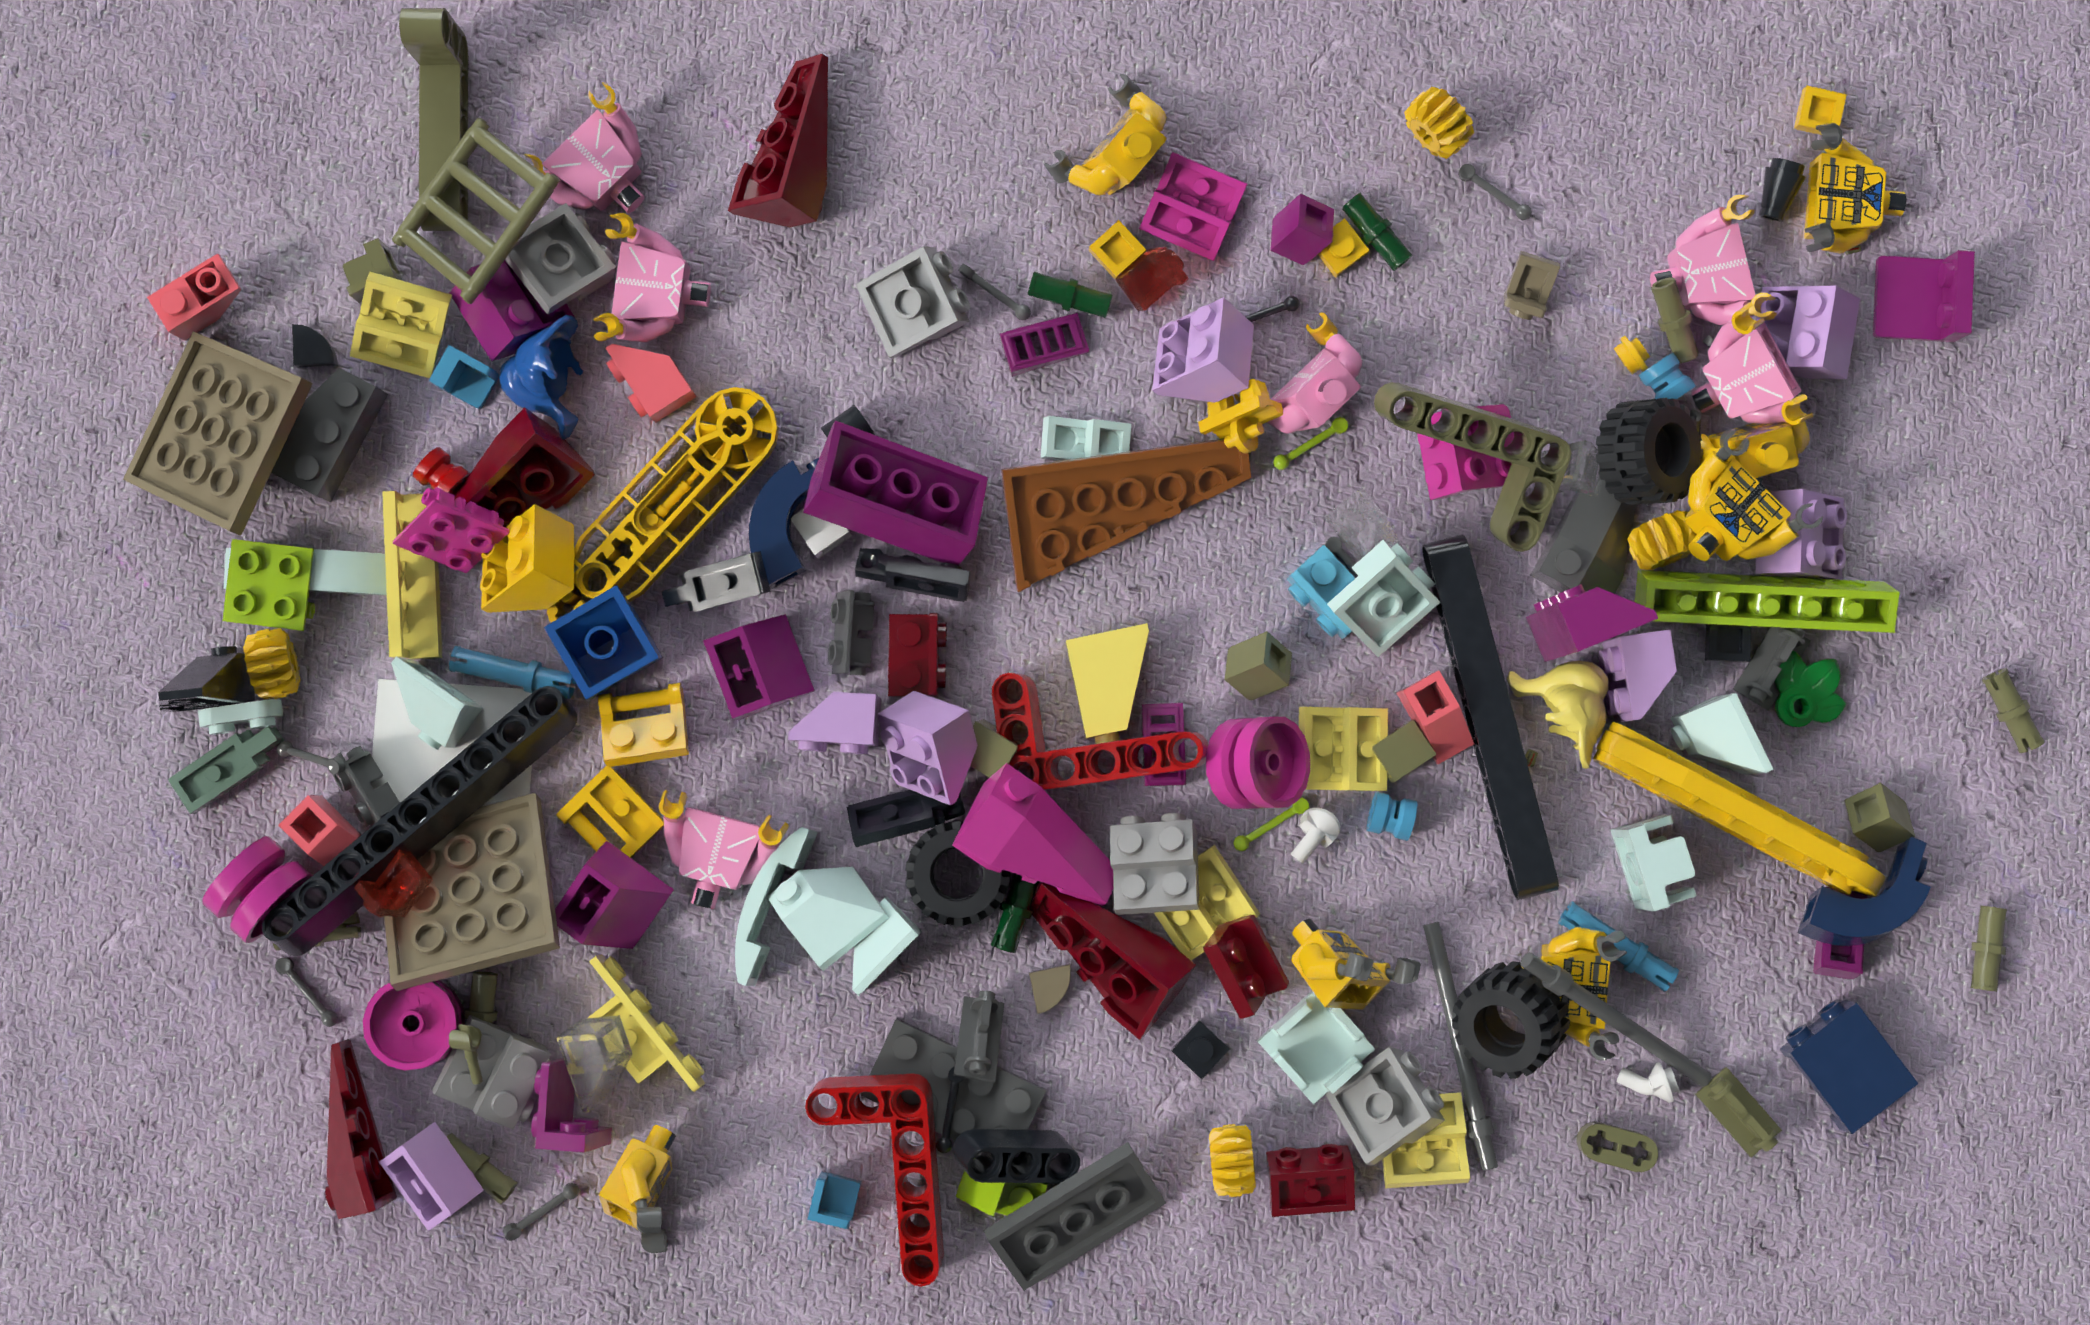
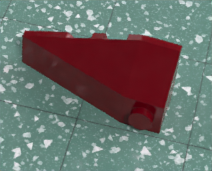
M823 53L795 61L774 103V107L778 111L774 121L767 130L761 129L756 139V142L761 144L752 164L744 163L738 174L728 208L730 213L789 228L817 222L818 216L822 211V201L827 187L828 57Z
M524 407L495 437L456 493L455 499L462 497L465 498L466 504L472 501L478 506L498 512L499 518L504 520L503 527H506L513 518L520 516L534 504L545 510L553 506L556 510L568 503L595 473L566 440H562L560 433L554 427Z
M1042 883L1030 907L1033 910L1032 916L1058 949L1067 950L1080 966L1076 973L1083 982L1090 979L1104 998L1100 1001V1004L1106 1012L1136 1038L1141 1040L1181 992L1196 964L1164 938L1092 902L1061 893L1056 886Z
M351 1039L331 1045L326 1178L328 1186L325 1188V1195L332 1211L336 1210L338 1219L376 1211L397 1199L393 1181L379 1163V1161L385 1158V1154Z

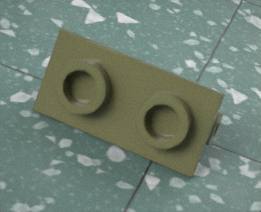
M1727 1067L1715 1075L1708 1085L1695 1093L1749 1157L1752 1158L1761 1149L1767 1152L1778 1143L1775 1136L1782 1129Z

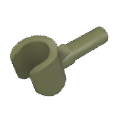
M459 1024L458 1030H452L449 1034V1045L453 1049L464 1050L472 1083L480 1084L483 1082L478 1063L477 1049L481 1042V1031L474 1026Z

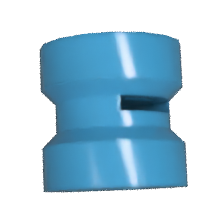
M1673 352L1638 375L1645 386L1653 389L1655 392L1654 399H1678L1696 387L1691 377L1683 375L1679 369L1680 361Z
M1376 791L1370 806L1366 831L1377 834L1386 831L1392 833L1394 838L1408 841L1416 819L1417 801L1406 798L1397 801L1391 799L1389 794Z

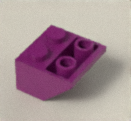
M505 260L473 304H468L460 296L462 290L456 285L449 292L491 362L516 354L517 349L528 337L549 328L563 316H574L567 304L547 314ZM480 265L471 267L466 273L472 277Z
M786 614L746 624L703 640L731 717L734 720L739 721L815 692Z
M606 841L585 863L555 908L557 927L583 945L633 949L669 899L674 889Z

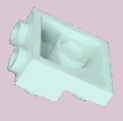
M1384 540L1352 567L1358 577L1327 603L1331 610L1377 657L1384 653L1440 603L1430 591V588L1435 585L1431 578L1420 566L1412 571L1408 566L1413 562V559L1398 543L1390 548Z

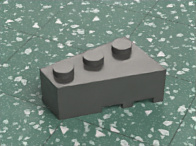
M338 368L305 400L271 473L319 498L331 502L388 394L361 378Z

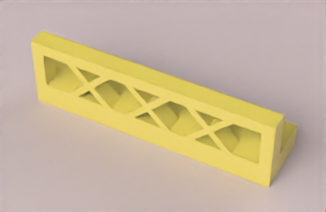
M382 491L389 657L395 658L397 656L410 660L443 658L439 564L434 560L414 554L393 544V540L427 507V505L421 502L423 494L402 495L396 491Z

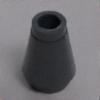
M1781 158L1772 159L1770 167H1765L1759 216L1774 221H1784L1785 215L1788 213L1806 179L1803 176L1804 165Z

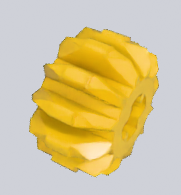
M1431 86L1428 90L1421 92L1404 112L1407 120L1406 125L1413 132V138L1418 139L1422 144V148L1429 149L1434 156H1440L1445 159L1460 151L1474 134L1473 121L1466 114V107L1461 106L1456 97H1451L1447 90L1442 88L1439 90Z
M1676 510L1669 514L1665 513L1660 517L1642 523L1640 527L1631 531L1627 538L1630 545L1629 551L1640 569L1654 570L1659 567L1663 568L1692 554L1689 551L1688 544L1697 534L1685 522L1688 512Z
M268 628L259 630L255 634L247 635L243 646L244 660L250 677V683L254 687L255 693L263 699H279L287 697L288 694L296 693L301 681L299 675L300 668L289 634L281 628L273 630Z
M1235 1124L1212 1128L1209 1134V1147L1214 1191L1218 1196L1229 1195V1197H1240L1242 1194L1253 1193L1256 1188L1251 1131L1246 1125L1235 1126Z

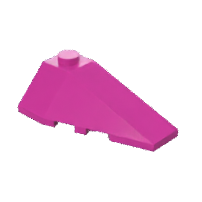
M1007 763L983 783L952 846L986 869L998 873L1006 870L1021 875L1022 880L1035 884L1037 881L1053 885L1061 893L1101 906L1108 902L1114 888L1113 869L1109 858L1041 786Z

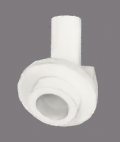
M1322 808L1306 810L1301 816L1299 824L1306 835L1290 855L1301 864H1304L1319 844L1326 848L1338 837L1341 828L1339 820L1334 814Z
M1660 1062L1655 1064L1648 1079L1623 1067L1616 1081L1640 1094L1657 1096L1669 1103L1674 1102L1672 1093L1679 1092L1671 1067L1663 1069Z

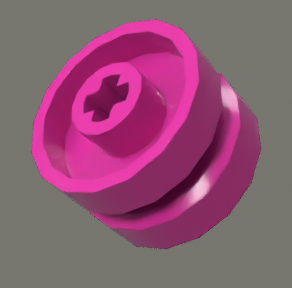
M1286 717L1229 719L1216 728L1209 740L1206 755V774L1215 796L1220 803L1231 809L1288 808L1300 799L1307 788L1310 775V752L1302 731L1296 723Z
M264 836L244 849L223 869L207 889L202 902L217 918L233 915L230 929L245 943H252L264 935L262 923L265 916L313 875L298 861L283 864L285 850L270 836Z
M441 980L396 991L388 983L379 988L367 1004L363 1017L364 1039L372 1054L387 1066L404 1071L426 1068L450 1055L453 1048L449 1045V1034L452 1030H458L459 1024L465 1025V1018H463L464 1008L455 991ZM416 1016L419 1019L420 1024L417 1030L413 1031L414 1026H408V1017Z

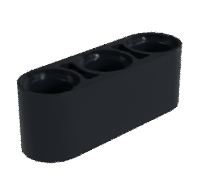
M971 1129L961 1133L953 1145V1153L957 1161L970 1178L981 1183H1061L1078 1173L1080 1168L1078 1153L1060 1133L1052 1130Z

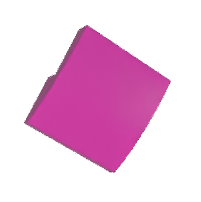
M1172 152L1139 229L1214 261L1248 184Z

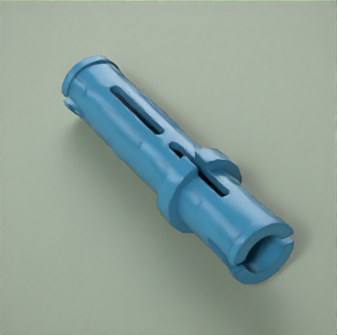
M455 646L451 653V657L467 660V663L450 660L449 671L459 672L521 686L528 693H533L540 687L552 686L558 689L566 699H571L575 691L573 687L559 684V682L576 684L571 673L542 667V663L532 660L528 664L465 649L461 646Z
M1574 901L1568 904V911L1565 909L1558 920V924L1565 926L1569 930L1575 927H1582L1606 933V935L1617 931L1576 905ZM1626 936L1622 941L1614 943L1618 950L1627 951V954L1617 959V961L1624 965L1623 969L1628 973L1636 972L1658 986L1663 992L1670 988L1668 982L1673 984L1679 969L1649 952V946L1645 943L1639 942L1637 944Z

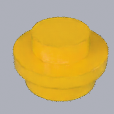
M1625 335L1621 337V343L1613 349L1628 371L1633 375L1640 369L1642 372L1647 370L1648 367L1644 361L1649 359L1650 355L1636 337L1629 341Z

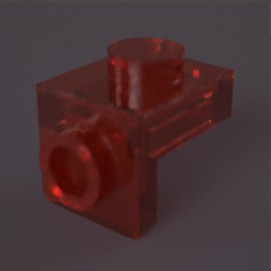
M1161 247L1149 249L1116 277L1115 280L1139 312L1147 310L1173 286L1183 285L1189 278L1183 271L1184 263L1173 250Z
M399 850L376 882L359 881L355 886V890L364 900L363 905L370 913L378 917L392 916L405 918L433 879L411 852Z

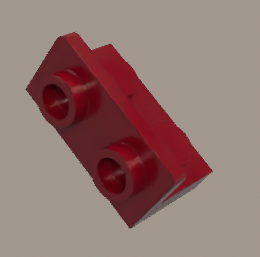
M938 613L889 614L888 697H905L912 691L930 697H938V688H946V664H939V647L947 646V622H939Z
M1248 915L1218 925L1203 947L1240 1019L1254 1016L1267 995L1285 990L1289 985V980L1254 915Z
M1325 1144L1320 1147L1300 1149L1285 1147L1266 1152L1272 1217L1355 1211L1354 1166L1349 1146Z

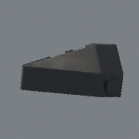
M236 646L211 648L210 656L196 657L158 692L160 711L183 712L255 701L254 687L250 683V677L244 660L245 654L237 653Z

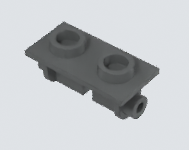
M854 590L837 592V599H834L832 602L830 616L832 623L835 624L834 640L830 642L828 648V662L832 665V674L849 673L850 667V675L866 676V668H871L872 639L858 638V630L873 631L875 602L871 601V593L855 592L854 599Z
M1770 627L1733 690L1769 711L1779 695L1775 684V679L1781 671L1779 666L1787 661L1793 650L1802 657L1811 640L1804 637L1806 632L1801 628Z
M358 746L346 754L349 758L348 760H345L341 752L337 754L338 757L343 759L345 770L332 775L338 787L343 792L349 790L356 804L353 805V808L361 824L364 827L369 825L372 827L400 802L388 782L373 789L371 783L382 778L383 774L370 752L364 751L361 746Z
M980 991L977 998L963 997L953 1076L995 1083L1005 1003L998 1002L995 999L996 994L992 991Z

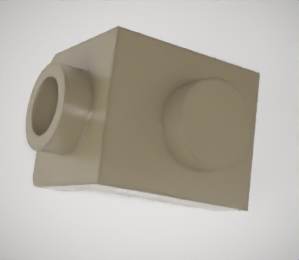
M1520 251L1503 296L1504 306L1510 308L1509 312L1512 315L1526 320H1532L1533 316L1544 318L1546 303L1559 272L1560 263Z

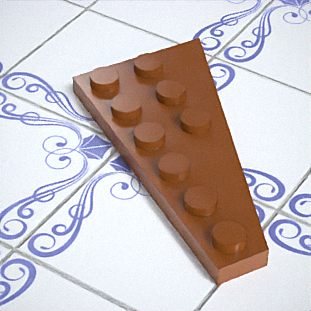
M1224 439L1002 468L1001 474L1016 591L1020 592L1039 580L1050 575L1053 576L1088 556L1092 557L1148 529L1147 527L1166 518L1169 519L1204 499H1210L1250 479L1249 453L1244 454L1240 452L1236 446L1227 448Z

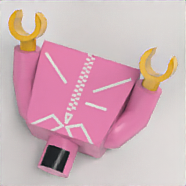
M602 82L603 86L608 90V97L604 101H596L590 90L588 97L596 108L605 110L603 115L597 109L543 163L534 155H524L531 159L534 167L544 175L548 172L559 178L560 182L550 196L557 204L564 205L566 203L569 207L582 210L594 206L602 211L615 200L629 214L637 209L645 198L632 184L642 172L637 165L642 155L635 125L619 103H614L616 100L614 90L607 83Z
M1735 195L1728 201L1727 208L1719 207L1696 219L1677 238L1676 248L1668 254L1669 269L1651 272V287L1661 279L1675 278L1685 310H1691L1695 317L1719 326L1725 325L1732 319L1736 311L1750 302L1753 304L1749 308L1751 318L1755 315L1759 318L1764 317L1765 320L1769 321L1774 319L1777 315L1776 312L1768 311L1761 313L1760 309L1763 302L1775 300L1776 298L1768 293L1755 295L1739 224H1731L1732 219L1746 220L1754 215L1755 210H1749L1743 215L1738 214L1736 210L1737 203L1749 196Z
M625 213L610 215V217L621 222L622 230L618 233L613 229H606V235L612 239L627 237L628 242L621 241L612 313H603L593 319L596 322H604L608 327V333L598 332L594 334L596 340L606 341L616 336L619 340L649 342L670 332L674 324H682L686 305L709 306L711 284L689 280L690 266L683 259L682 253L677 247L661 234L639 224H633L631 217Z
M1751 302L1747 303L1733 314L1731 320L1721 327L1708 350L1710 362L1703 367V372L1709 383L1692 391V398L1697 408L1704 413L1721 404L1729 418L1740 416L1747 423L1780 424L1787 422L1791 425H1797L1812 418L1813 413L1806 414L1800 408V403L1807 400V396L1802 394L1794 398L1802 390L1764 323V317L1758 321L1752 319L1749 315V308L1753 304Z
M1323 312L1319 313L1320 317L1324 320L1323 324L1317 329H1312L1306 324V329L1318 344L1326 345V348L1320 351L1271 398V400L1282 403L1283 415L1267 423L1286 434L1320 427L1361 388V385L1355 380L1362 367L1361 356L1341 334H1338L1337 327ZM1234 394L1237 403H1241L1240 396Z
M665 790L659 803V811L664 815V837L672 863L679 867V875L697 880L691 903L710 909H715L721 886L737 890L740 889L741 885H749L754 882L762 866L770 855L777 850L780 841L789 828V825L784 822L780 831L772 829L769 824L771 815L766 817L761 826L692 807H686L684 816L683 811L688 798L685 792H681L679 803H672L667 798L668 791Z

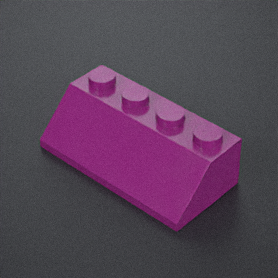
M835 420L811 477L803 513L941 563H952L959 566L976 543L988 477Z
M1582 584L1534 604L1536 613L1526 616L1544 662L1579 652L1658 619L1653 609L1599 587L1585 592Z

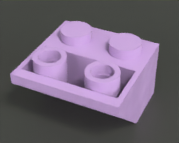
M1838 286L1762 287L1761 293H1768L1776 299L1763 302L1760 309L1761 313L1768 311L1777 313L1774 319L1770 321L1765 320L1764 323L1793 376L1808 379H1847L1860 298Z
M1223 297L1159 328L1152 391L1161 396L1216 403L1247 389L1249 385L1254 324Z
M1806 489L1769 491L1791 513L1786 519L1789 522L1796 518L1795 514L1800 506L1813 503V505L1802 512V520L1806 524H1813L1821 516H1823V520L1819 526L1813 529L1803 528L1798 531L1799 537L1773 555L1756 558L1755 574L1842 580V569L1846 563V553L1843 548V528L1847 522V512L1844 507V499Z
M1671 630L1621 636L1602 642L1603 650H1599L1598 653L1599 666L1608 676L1610 689L1605 695V705L1608 715H1614L1616 723L1642 719L1677 672Z
M912 691L877 714L882 730L881 739L886 746L891 764V775L897 785L952 805L958 799L978 746L969 710Z
M833 692L789 730L788 740L798 742V749L803 751L827 752V744L840 745V752L868 754V747H878L880 723L877 714L881 710V697L876 694Z
M436 1122L379 1161L428 1231L484 1191L472 1171L466 1166Z

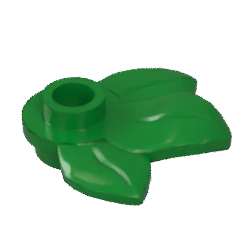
M1793 650L1787 661L1779 666L1781 671L1775 679L1776 687L1780 693L1775 702V711L1778 718L1789 727H1803L1811 721L1827 723L1836 719L1846 706L1843 698L1834 693L1841 678L1838 661L1836 659H1823L1807 666L1798 653ZM1797 699L1802 704V711L1799 714L1793 708L1794 702Z

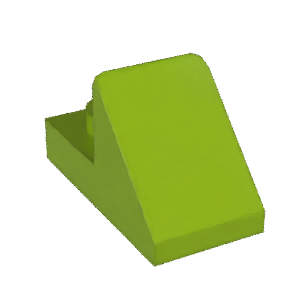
M964 1170L955 1197L994 1217L995 1212L1008 1216L1045 1193L1048 1183H981L970 1178Z

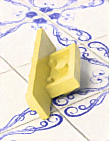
M600 954L589 961L590 964L614 992L615 996L590 1015L587 1020L638 1084L641 1083L665 1062L669 1061L693 1092L705 1084L701 1078L704 1070L692 1055L688 1054L684 1057L676 1047L675 1043L678 1041V1038L673 1030L664 1021L658 1024L648 1012L652 1009V1005L645 995L638 989L632 992L622 978L626 976V973L621 965L612 956L606 959Z

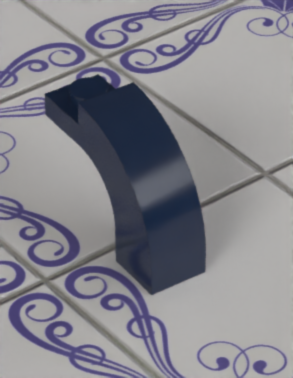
M819 458L806 465L808 471L801 474L793 460L784 465L766 482L754 503L749 522L751 553L761 551L770 590L806 571L791 540V518L798 506L807 498L811 477Z
M1910 837L1897 847L1885 886L1879 896L1868 899L1853 898L1821 886L1809 896L1797 933L1827 944L1853 946L1878 940L1901 926L1919 910L1931 888L1918 882L1923 876L1928 859L1923 857L1927 843Z

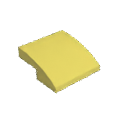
M369 272L360 314L355 325L350 357L430 378L434 371L452 295Z
M1299 707V729L1306 738L1310 752V775L1305 790L1387 791V771L1373 752L1372 747L1388 736V708Z
M1215 845L1198 855L1199 910L1154 913L1177 949L1190 960L1205 952L1203 947L1218 925L1248 915H1254L1256 918L1260 915V912Z
M1461 1092L1439 1094L1444 1103V1107L1439 1111L1445 1121L1413 1144L1404 1143L1382 1159L1385 1189L1469 1183L1470 1172L1465 1143L1467 1131Z

